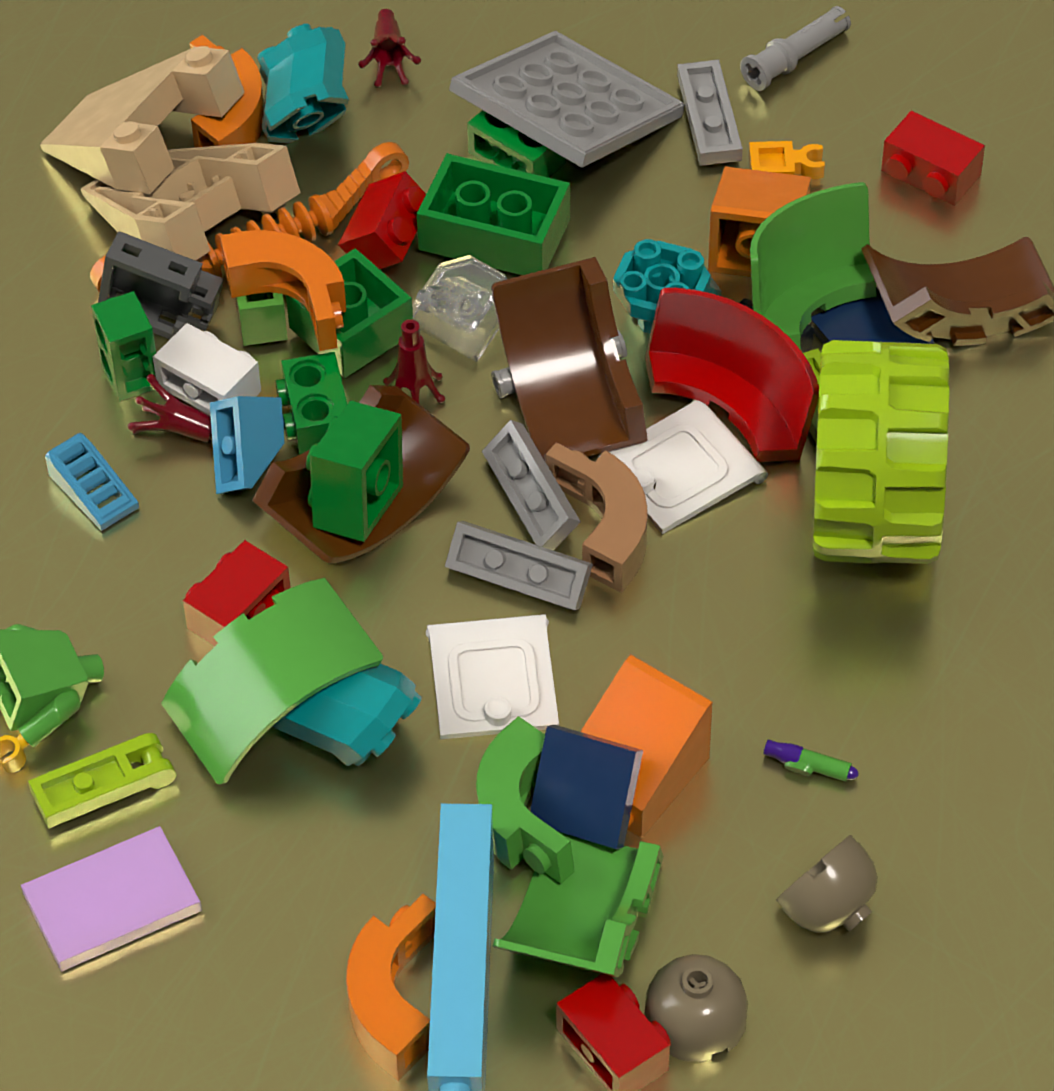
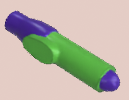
M768 739L764 748V755L777 759L784 763V768L801 775L811 776L815 772L844 782L854 780L859 776L858 770L852 766V763L804 749L799 745L780 743Z

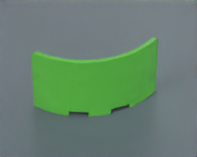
M858 182L835 186L798 198L768 216L760 224L752 238L750 259L753 310L778 326L792 339L800 350L801 335L806 326L811 322V313L818 307L827 311L843 303L876 297V282L861 249L867 244L870 245L869 194L866 183Z
M326 578L309 581L272 596L275 605L249 620L244 613L213 636L218 644L198 664L195 660H189L168 689L161 703L217 784L227 783L251 747L292 709L333 683L381 664L383 660L382 653Z
M559 832L571 841L575 872L560 884L547 873L540 874L534 871L525 898L512 926L503 938H494L493 947L612 977H619L623 973V961H630L639 939L640 931L633 930L636 924L637 912L647 914L664 857L661 847L640 841L638 849L628 846L614 849Z

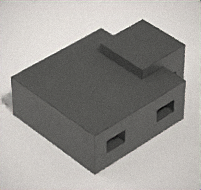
M118 231L105 256L98 303L134 291L153 328V333L171 339L186 323L201 330H207L218 308L224 279L201 270L203 263ZM193 313L202 316L201 319L192 317ZM162 315L168 317L170 319L175 320L176 322L175 324H173L166 320L160 319V316Z

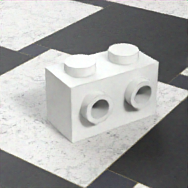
M188 323L153 356L155 375L159 384L167 392L210 415L211 402L236 396L256 397L261 392L258 361L247 352L238 351L221 342L214 334L208 331L203 332Z

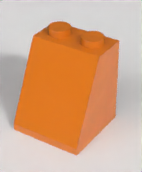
M725 166L710 213L708 271L751 277L750 247L754 233L760 224L776 210L810 194L811 177Z
M630 655L619 669L580 732L643 750L627 829L638 837L643 838L710 758L713 702Z

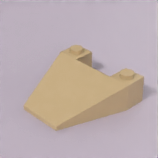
M207 46L193 47L88 94L40 143L42 150L117 190L151 194L175 168L158 125L172 111L223 117L245 93L230 51L209 48Z
M263 143L170 149L168 152L175 168L151 194L117 190L98 179L81 188L83 197L117 232L126 233L195 261L210 252L205 231L240 209L258 210L262 214L277 213L278 209L286 207V202L300 194L287 146Z

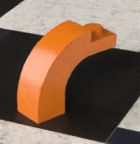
M204 35L190 42V49L207 46L209 48L225 50L220 45L216 46ZM243 48L234 52L231 56L245 93L223 117L196 115L191 119L194 148L256 143L261 135L264 109L261 75L255 61Z
M252 230L220 235L223 264L231 298L268 292L288 295L298 300L308 310L319 350L324 351L338 348L336 329L344 328L342 312H346L345 287L342 274L329 255L315 244L283 232Z
M422 894L411 906L405 905L401 907L393 916L389 927L373 916L358 934L352 946L347 965L346 982L349 1009L355 1034L371 1059L397 1081L429 1051L430 1019L408 1003L394 986L401 970L434 938L436 902L425 894Z

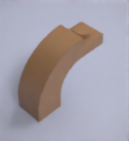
M556 442L546 453V464L564 493L590 506L602 519L582 543V560L593 564L590 577L622 593L638 573L646 552L647 502L643 488L631 469L606 450L594 462L577 450H570Z

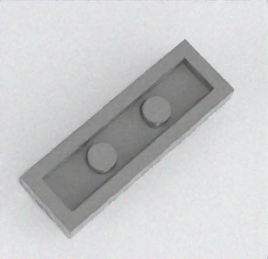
M719 60L678 64L677 77L700 166L742 161L743 148Z
M510 420L482 450V453L535 544L554 551L581 521L524 425Z
M466 521L457 522L445 563L447 568L572 610H578L581 607L593 566L592 563Z

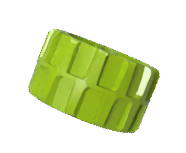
M832 340L823 344L820 360L813 551L815 557L823 561L855 563L928 564L938 560L943 535L948 452L949 358L946 348L938 344Z

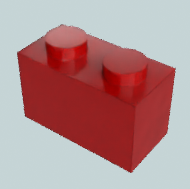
M911 110L884 140L881 171L955 206L981 176L985 145Z
M406 171L368 184L338 246L346 254L356 248L379 269L402 262L418 231L417 212L426 193Z
M244 540L233 552L223 555L216 568L201 583H195L188 590L183 599L187 629L213 646H216L218 643L213 636L243 613L248 620L275 605L272 596L291 588L288 566Z
M601 974L556 1003V1029L607 1091H639L669 1071L671 1040L659 1022L656 1020L650 1022L641 1012L635 994L626 984L618 985L612 976Z

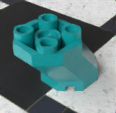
M302 24L292 28L287 33L288 38L280 44L269 47L258 54L257 59L261 65L259 72L266 85L262 129L268 142L291 143L299 140L296 132L307 128L309 135L319 133L345 115L346 107L344 104H348L349 101L342 85L346 44L339 29H334L333 27H317L312 29L310 24Z
M651 239L637 242L634 250L624 253L613 278L614 293L628 314L638 319V325L642 331L649 334L651 333L659 294L663 288L692 289L722 296L721 289L704 266V258L700 252L691 248Z
M380 664L379 666L352 674L322 689L292 709L272 727L333 753L347 766L353 763L359 766L371 753L378 757L389 747L396 736L392 728L399 718L406 719L417 708L422 697L415 691L416 684L402 672Z

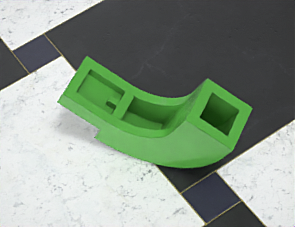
M518 716L494 738L481 759L476 780L478 804H492L494 854L504 865L511 870L520 861L525 859L534 871L540 874L545 872L561 884L575 872L571 841L531 813L526 807L529 799L534 794L545 734Z

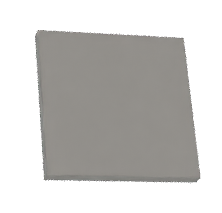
M556 30L452 77L449 91L582 168L681 118L685 107L682 101Z

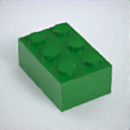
M446 153L417 212L419 250L519 275L546 270L570 221V183Z

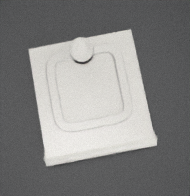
M694 400L691 404L647 428L648 441L608 451L624 462L639 480L646 496L647 517L662 534L752 482L760 484L768 477V472L706 404L698 400Z
M546 614L427 625L426 636L431 646L441 740L499 734L518 716L538 730H546L547 726L550 725L559 726L547 635L549 620L546 618Z

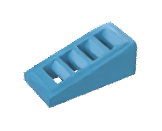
M83 433L76 434L46 453L45 459L49 476L101 531L139 508L137 499ZM89 470L91 471L90 473H88L87 475L83 476L82 478H80V479H78V480L76 479L77 477L81 476L82 474L86 473L87 471H89ZM102 483L104 484L102 487H100V488H98L97 490L93 491V492L90 493L89 495L87 494V492L91 491L92 489H94L95 487L99 486L100 484H102ZM113 495L117 498L100 509L97 506Z

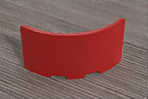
M663 288L659 294L645 355L651 392L674 394L701 401L708 406L711 402L721 406L729 412L728 419L743 434L749 443L754 458L758 462L800 460L819 399L817 378L802 351L778 326L747 306L731 299L699 290Z

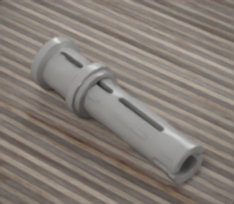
M835 6L788 38L772 39L767 43L764 51L757 55H747L741 60L740 69L743 78L754 90L761 91L766 89L771 84V79L779 74L786 75L791 73L796 68L797 61L800 58H803L840 33L847 31L851 26L849 15L836 23L834 20L846 11L839 6Z

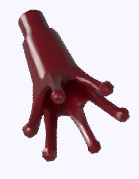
M382 9L378 13L374 39L370 42L372 48L367 57L358 63L359 67L364 69L373 59L376 60L378 63L376 80L374 81L376 88L382 85L386 66H395L401 84L407 86L409 80L406 78L402 65L404 56L416 65L421 63V58L413 55L405 46L406 39L401 36L399 25L394 18L393 11L390 9Z
M413 319L405 320L401 324L402 336L399 337L398 361L391 375L383 379V383L385 386H388L396 379L395 386L401 390L402 388L409 389L412 399L419 403L420 389L423 386H427L437 402L441 404L445 402V396L438 391L432 378L436 381H441L443 378L442 373L436 372L427 360L425 343L422 335H420L419 323Z
M149 374L146 377L147 381L166 403L160 405L137 396L135 402L136 404L143 405L142 411L155 414L160 419L158 421L130 422L127 426L132 434L144 431L174 432L209 443L212 440L211 416L180 402L159 384V381L153 374Z

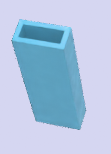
M441 803L427 1071L428 1091H485L494 874L492 804Z

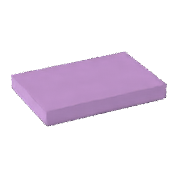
M160 826L21 885L23 895L61 972L202 911L200 900Z

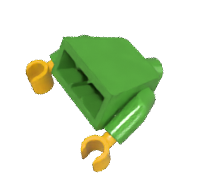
M14 624L5 630L0 629V710L10 731L19 730L20 732L16 738L11 735L0 737V759L8 752L14 751L2 763L5 771L8 773H15L24 766L26 762L24 749L29 745L36 747L79 710L88 684L99 683L103 680L104 666L101 657L98 654L77 656L68 635L60 630H37L21 624Z

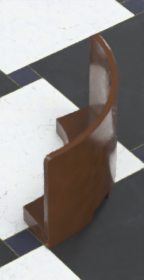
M1023 237L1004 248L983 256L944 264L908 263L885 256L868 244L861 248L893 324L915 338L930 342L933 337L951 339L954 346L986 344L987 336L1011 331L1013 336L1017 337L1054 321V285L1033 241L1029 237Z
M596 257L495 282L491 287L513 385L528 433L544 461L546 462V453L556 442L589 457L603 453L605 450L608 452L648 441L643 404L633 383L626 359H619L615 341L610 339L619 336L613 314L608 281Z
M370 385L359 402L402 414L403 487L365 542L313 527L312 507L308 505L311 471H308L306 468L309 450L287 460L272 462L252 500L327 563H339L363 555L403 530L439 495L470 451V446L464 439L397 386Z

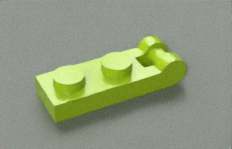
M146 733L28 780L30 792L49 829L147 788H164L175 780L177 773L170 760L162 757L163 746L157 735ZM135 762L144 763V765L135 769L131 766Z

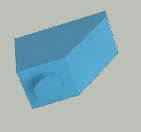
M236 396L211 402L210 416L216 494L251 489L285 443L281 397Z

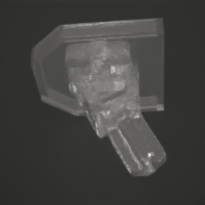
M471 255L439 263L422 290L418 291L416 299L412 303L413 320L419 323L421 331L477 362L499 330L491 287L495 282L507 280L505 274Z

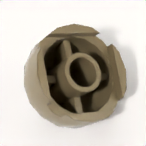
M849 835L826 854L821 861L786 889L776 900L783 907L782 910L788 917L802 928L814 933H828L843 924L850 932L872 912L866 903L871 899L877 888L878 876L874 862L864 847L852 835Z
M691 954L676 958L657 971L646 992L644 1015L650 1022L654 1020L659 1022L666 1030L671 1040V1056L683 1061L704 1062L712 1060L713 1054L720 1053L728 1048L727 1052L737 1046L746 1030L748 1000L741 979L727 964L711 956Z

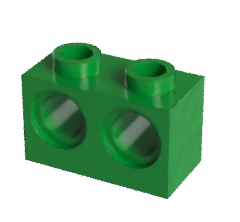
M484 110L480 111L467 123L468 153L482 162L548 178L566 164V158Z
M132 291L91 305L101 365L119 402L155 390L146 378L149 374H153L156 378L153 356L156 354L153 328L135 292Z
M335 351L281 360L283 379L275 380L277 397H281L282 407L288 406L289 413L283 414L287 441L296 440L299 455L310 450L313 444H318L328 430L334 416L338 417L347 405Z

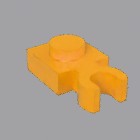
M792 141L749 142V164L751 170L792 175L801 174L802 176L811 177V179L824 177L823 145L809 144L800 150H793Z

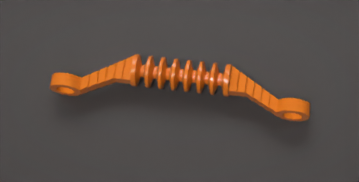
M386 142L376 146L368 153L361 164L354 169L350 176L348 175L344 182H341L336 190L334 189L320 196L317 194L308 198L310 211L300 201H297L293 204L294 217L292 218L286 208L282 207L277 211L278 224L269 214L262 216L263 230L283 232L300 237L299 234L301 233L304 239L311 243L316 240L315 227L325 237L332 235L339 222L345 218L346 214L359 201V198L363 196L368 184L407 171L409 167L408 156L395 142ZM392 160L387 166L381 168L386 162ZM252 220L246 223V231L261 230ZM233 227L230 230V233L242 232L238 227ZM218 233L215 235L216 249H213L208 242L210 252L196 261L203 263L201 270L222 278L221 266H224L220 235L223 234ZM105 256L100 258L90 271V278L99 293Z

